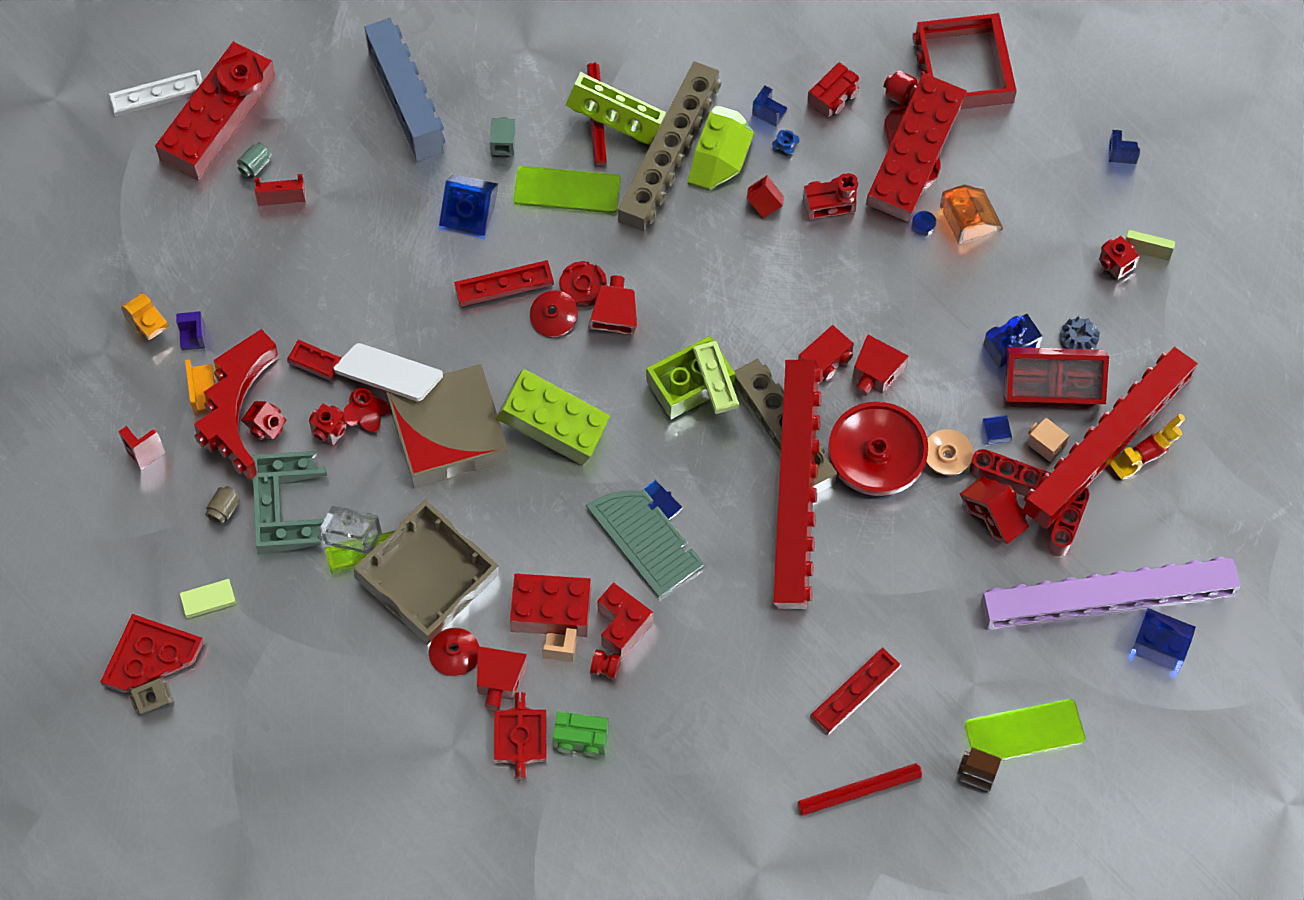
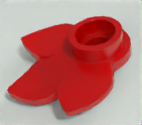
M358 388L350 394L349 404L343 411L347 426L351 427L359 423L364 430L376 433L380 427V416L391 413L390 407L385 400L373 397L372 393L365 388Z

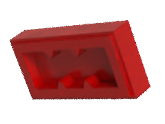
M298 339L287 358V362L331 381L335 375L334 367L342 358Z

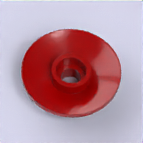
M558 290L547 291L539 295L532 303L530 309V320L537 332L547 337L565 335L574 327L578 318V309L573 298L567 293ZM550 308L557 309L555 314H549L548 311Z
M461 628L443 630L433 638L430 644V662L439 673L445 676L458 677L465 675L477 665L479 643L475 636L467 630ZM451 646H457L458 650L456 652H451L449 648Z

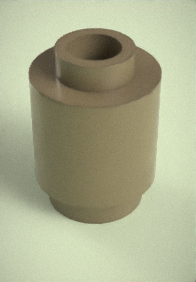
M225 486V488L219 487L206 507L207 512L205 516L219 525H222L224 521H228L240 502L238 492L229 486Z

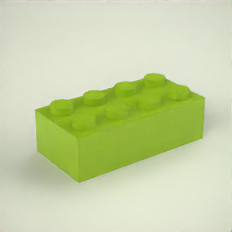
M523 368L516 377L495 419L583 466L591 457L610 415Z

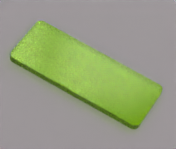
M520 166L516 177L514 203L516 205L613 214L617 212L621 177L617 174Z
M1072 699L971 719L965 724L971 748L974 747L1001 757L1002 760L1083 744L1086 739L1076 703Z

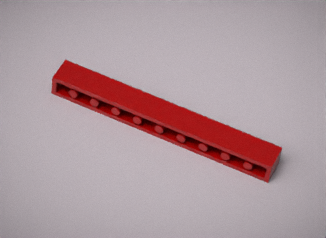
M1175 346L1168 353L1163 352L1156 362L1157 365L1154 368L1150 366L1143 374L1142 380L1139 383L1135 381L1127 392L1128 395L1125 398L1121 396L1115 402L1114 409L1110 413L1106 411L1098 422L1099 425L1096 428L1090 427L1084 435V440L1081 443L1076 442L1072 446L1067 458L1061 457L1054 466L1055 470L1051 474L1047 472L1041 478L1039 486L1028 491L1023 499L1025 505L1022 512L1047 530L1193 377L1198 363Z
M815 359L785 360L773 603L778 609H808V601H812L813 589L812 586H809V577H813L814 564L813 561H810V554L815 550V538L811 537L812 527L816 526V513L812 512L813 503L817 502V489L814 488V479L818 478V464L815 463V454H819V440L816 439V430H820L821 425L820 416L817 415V406H821L822 402L821 392L818 391V383H822L823 380L822 368H819Z

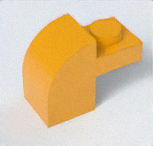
M140 293L121 306L124 317L138 333L142 332L149 341L169 327L167 321L144 293Z

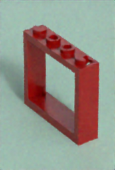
M999 13L917 22L916 33L912 34L914 46L917 45L919 50L916 56L918 65H922L921 76L923 72L933 76L926 40L989 33L1001 89L966 92L960 109L1013 104L1015 101L1017 89Z

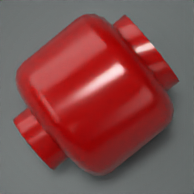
M897 71L892 76L888 75L883 85L886 88V97L901 105H907L915 92L918 81L915 77L902 71Z

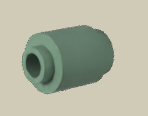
M258 142L256 145H252L237 160L239 165L237 168L244 176L255 177L270 162L269 158L272 156V153L264 144Z

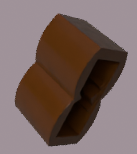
M972 747L970 752L965 751L957 772V774L961 775L960 781L990 792L1002 758Z

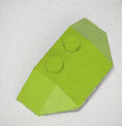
M716 106L710 111L695 149L687 181L688 185L710 191L717 185L726 182L740 173L752 142L754 131L739 112Z

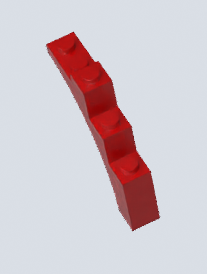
M262 329L214 359L216 369L214 375L219 382L204 391L206 399L204 405L209 414L194 423L196 431L194 437L201 447L206 446L211 453L218 449L224 458L229 457L235 470L239 474L243 473L249 480L257 475L255 461L245 449L239 436V413L244 397L252 383L265 368L278 359L276 344Z

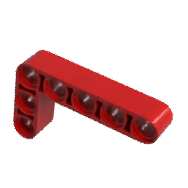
M979 449L973 454L969 469L971 475L976 479L982 476L995 480L998 483L1009 485L1017 494L1023 496L1031 488L1036 489L1041 478L1047 473L1045 470L987 449ZM977 462H984L987 466L981 467ZM1006 470L1011 475H1003L1000 471ZM1024 479H1031L1034 484H1028ZM1088 488L1078 496L1082 501L1074 500L1056 519L1048 541V549L1054 556L1061 557L1068 554L1089 500L1090 493ZM1069 517L1073 519L1074 522L1068 523L1063 518ZM1055 539H1063L1066 544H1059Z

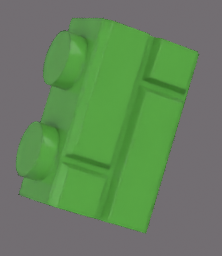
M557 711L552 740L553 747L562 753H572L573 750L583 751L584 755L590 757L605 754L609 718Z

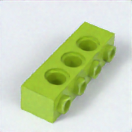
M581 72L565 105L577 113H582L593 118L596 122L608 125L617 132L625 133L637 141L651 145L666 112Z

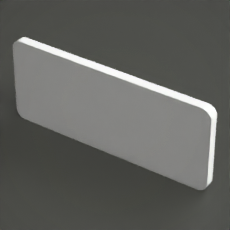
M361 343L355 344L334 367V372L338 375L414 401L423 400L443 378V372L439 369Z

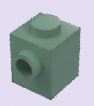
M507 117L492 118L490 131L491 155L514 156L516 139L515 119Z

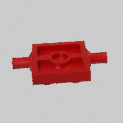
M519 692L515 693V708L494 710V763L514 764L516 780H520V770L521 780L526 779V764L547 762L546 709L533 710L525 707L526 694L521 692V702Z

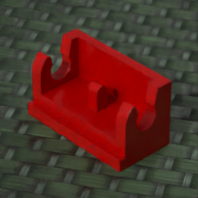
M297 174L298 179L272 182H261L260 178H254L256 184L255 196L258 206L306 202L303 174Z

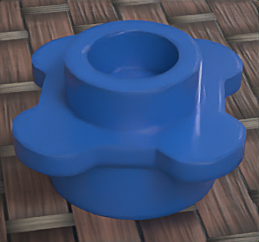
M780 130L777 139L772 142V147L790 155L794 152V146L799 143V137L790 130Z

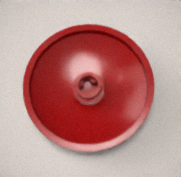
M866 402L847 410L834 424L828 445L829 460L837 472V476L852 489L874 496L892 495L910 487L922 474L929 450L925 430L916 417L906 409L887 402Z

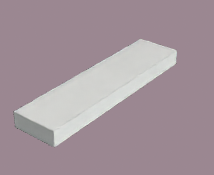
M200 70L110 93L109 97L114 115L118 117L189 98L203 80Z

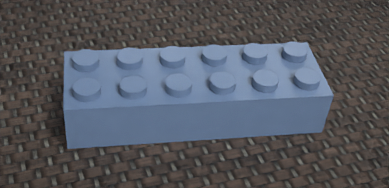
M391 18L364 26L368 53L416 161L420 162L443 154L442 144L445 143L442 133L444 131L440 117L435 118L433 101L431 98L427 99L425 95L427 90L423 80H418L417 75H419L417 66L414 61L410 62V51L407 44H402L401 42L402 34L399 26H394Z

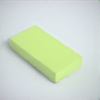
M1128 230L1125 241H1129L1134 246L1136 252L1169 261L1175 246V242L1172 240Z
M229 579L180 593L187 619L236 605Z

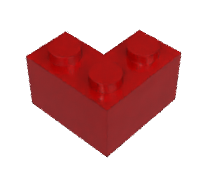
M981 476L960 493L969 514L984 519L993 539L1008 544L1030 527L1025 518L1026 514L1022 512L1023 508L1019 506L1016 500V492L1009 485H1004Z
M613 582L597 600L598 613L611 622L601 634V645L612 654L621 655L622 660L653 624V611Z

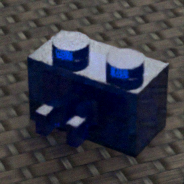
M1025 314L1021 317L1015 316L1001 327L991 328L985 335L983 346L997 367L1000 368L1006 365L1007 347L1039 348L1043 335L1029 315Z

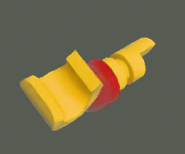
M1178 414L1163 427L1164 431L1160 430L1157 433H1152L1133 447V449L1132 447L1124 449L1123 454L1110 463L1117 475L1122 480L1129 478L1138 472L1143 464L1156 460L1169 451L1168 447L1172 444V440L1176 441L1182 436L1178 426L1185 421L1184 416Z

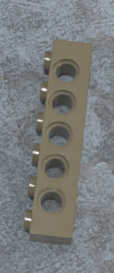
M757 358L734 371V386L781 454L784 390L779 383L775 384L767 365H762ZM762 386L765 389L760 391L755 389V387ZM776 405L778 409L773 410L768 408V406ZM820 442L819 454H815V463L818 464V478L814 479V488L817 489V494L836 484L837 472L831 461L824 455L825 451Z

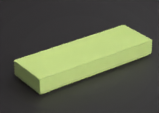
M717 340L694 346L693 352L714 413L718 414L739 408V402Z

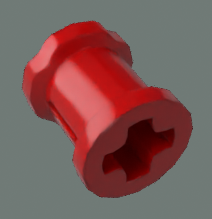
M851 173L841 174L837 179L836 198L842 203H851L857 197L858 178Z

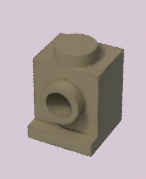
M165 678L156 679L131 690L133 695L130 697L132 706L135 711L139 710L140 714L148 713L174 702ZM150 692H153L156 696L153 702L148 700Z

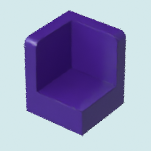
M201 311L176 314V322L180 331L181 350L205 348V330Z

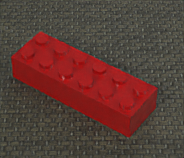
M233 41L156 143L155 147L159 160L199 180L276 76L272 60ZM246 51L247 54L256 55L260 58L265 70L264 86L249 95L231 97L228 92L221 88L217 78V68L222 64L221 60L232 52ZM239 70L236 76L242 77L247 72L243 73L242 70Z
M923 72L870 188L866 205L910 222L964 102L967 90Z

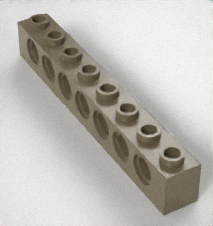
M693 61L618 208L619 222L642 231L645 230L648 223L652 224L656 215L655 209L657 205H661L664 201L666 187L671 186L673 183L676 167L680 168L683 163L685 149H690L693 143L694 131L700 129L703 122L702 116L704 112L709 111L713 94L719 92L722 83L719 80V70ZM650 182H655V183H657V184L651 185V184H648V183H650ZM639 201H646L647 203L642 204Z

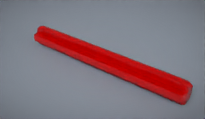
M596 62L589 63L587 65V75L601 82L599 64ZM591 118L594 164L597 166L605 165L607 158L604 124L596 122Z
M914 763L799 800L797 804L801 815H806L921 778L922 769L918 763Z

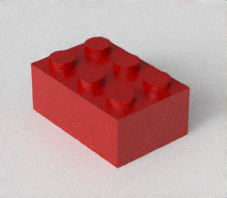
M514 573L510 614L511 632L565 635L566 629L570 628L577 629L578 637H587L591 578Z

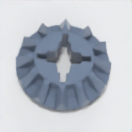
M1079 316L1075 319L1069 318L1062 326L1061 340L1068 349L1093 350L1099 342L1100 332L1097 329V324L1090 322L1089 318L1082 319ZM1083 328L1085 336H1082L1077 341V332Z

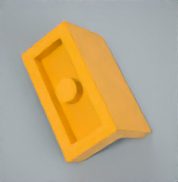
M186 359L189 397L194 415L209 413L204 405L206 402L204 391L216 384L213 365L193 367L191 360Z

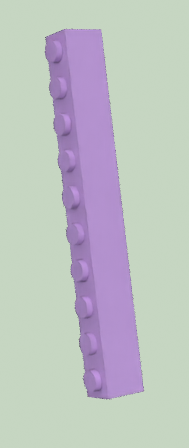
M1216 557L1207 562L1193 560L1185 565L1178 566L1166 564L1156 569L1143 567L1135 572L1126 573V571L1120 570L1105 576L1092 574L1084 579L1069 577L1055 583L1042 581L1033 586L1019 584L1011 589L1004 590L1001 588H991L984 592L981 604L986 627L989 630L1235 596L1240 588V582L1234 559Z

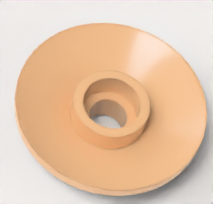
M943 429L928 437L929 450L926 463L932 470L942 475H957L969 467L972 461L973 447L964 434L956 430ZM948 453L952 458H945L943 455Z

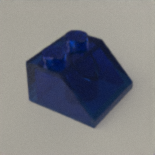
M452 174L445 182L439 226L485 236L495 207L498 183Z
M1147 608L1130 653L1179 672L1186 658L1196 627Z

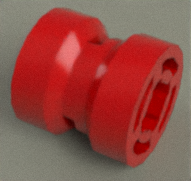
M596 649L591 663L590 674L596 676L603 674L608 679L616 680L621 663V655H606L604 651Z

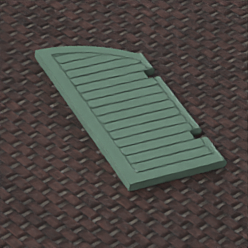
M645 490L615 492L586 505L587 509L659 598L705 565L693 549L687 552L684 551L682 547L687 545L688 542L659 507L653 510L650 509L649 505L653 503V499Z

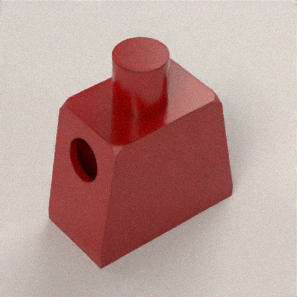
M613 275L610 277L609 286H600L588 329L634 335L637 327L635 292L632 289L624 288V277Z
M868 334L854 366L853 378L859 381L855 386V391L862 396H867L871 389L883 393L905 370L909 356Z
M478 646L477 691L478 694L486 696L484 706L487 709L499 710L502 698L509 700L515 698V693H517L527 668V654Z

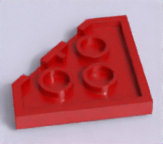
M132 614L100 682L103 686L128 693L134 688L193 665L204 640L202 637Z

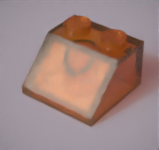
M963 184L942 192L940 207L958 244L1003 230V226L984 189Z

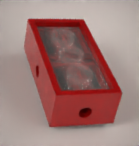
M1007 347L1004 386L1006 401L1106 404L1109 355L1106 350Z

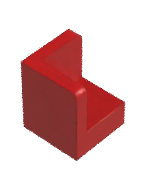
M766 175L748 187L746 198L759 214L765 218L783 206L784 195Z

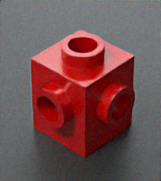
M1122 236L1115 240L1110 239L1102 245L1099 257L1100 263L1117 280L1136 268L1139 255L1135 251L1134 246L1129 241H1125Z
M254 401L241 419L251 429V435L259 440L274 439L279 436L283 430L282 426L287 420L280 414L281 410L277 406L269 404L267 401Z
M322 403L319 409H315L310 415L309 424L312 435L317 440L334 446L338 438L342 437L346 430L343 412L336 406L331 405L329 407Z

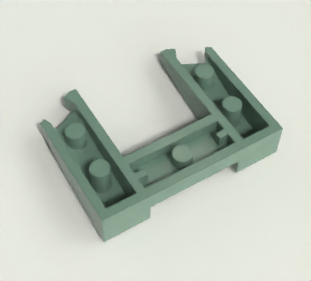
M315 451L252 455L257 470V475L253 477L257 554L278 553L320 545L321 539L318 537L323 527H329V518L281 522L280 483L327 476L325 466L318 469L313 461V458L317 456Z

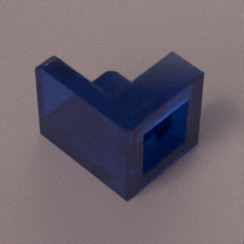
M764 85L753 101L752 115L777 127L787 112V107L772 100L773 89Z
M1112 130L1109 140L1108 162L1137 164L1140 155L1138 143L1135 141H1123L1122 130Z

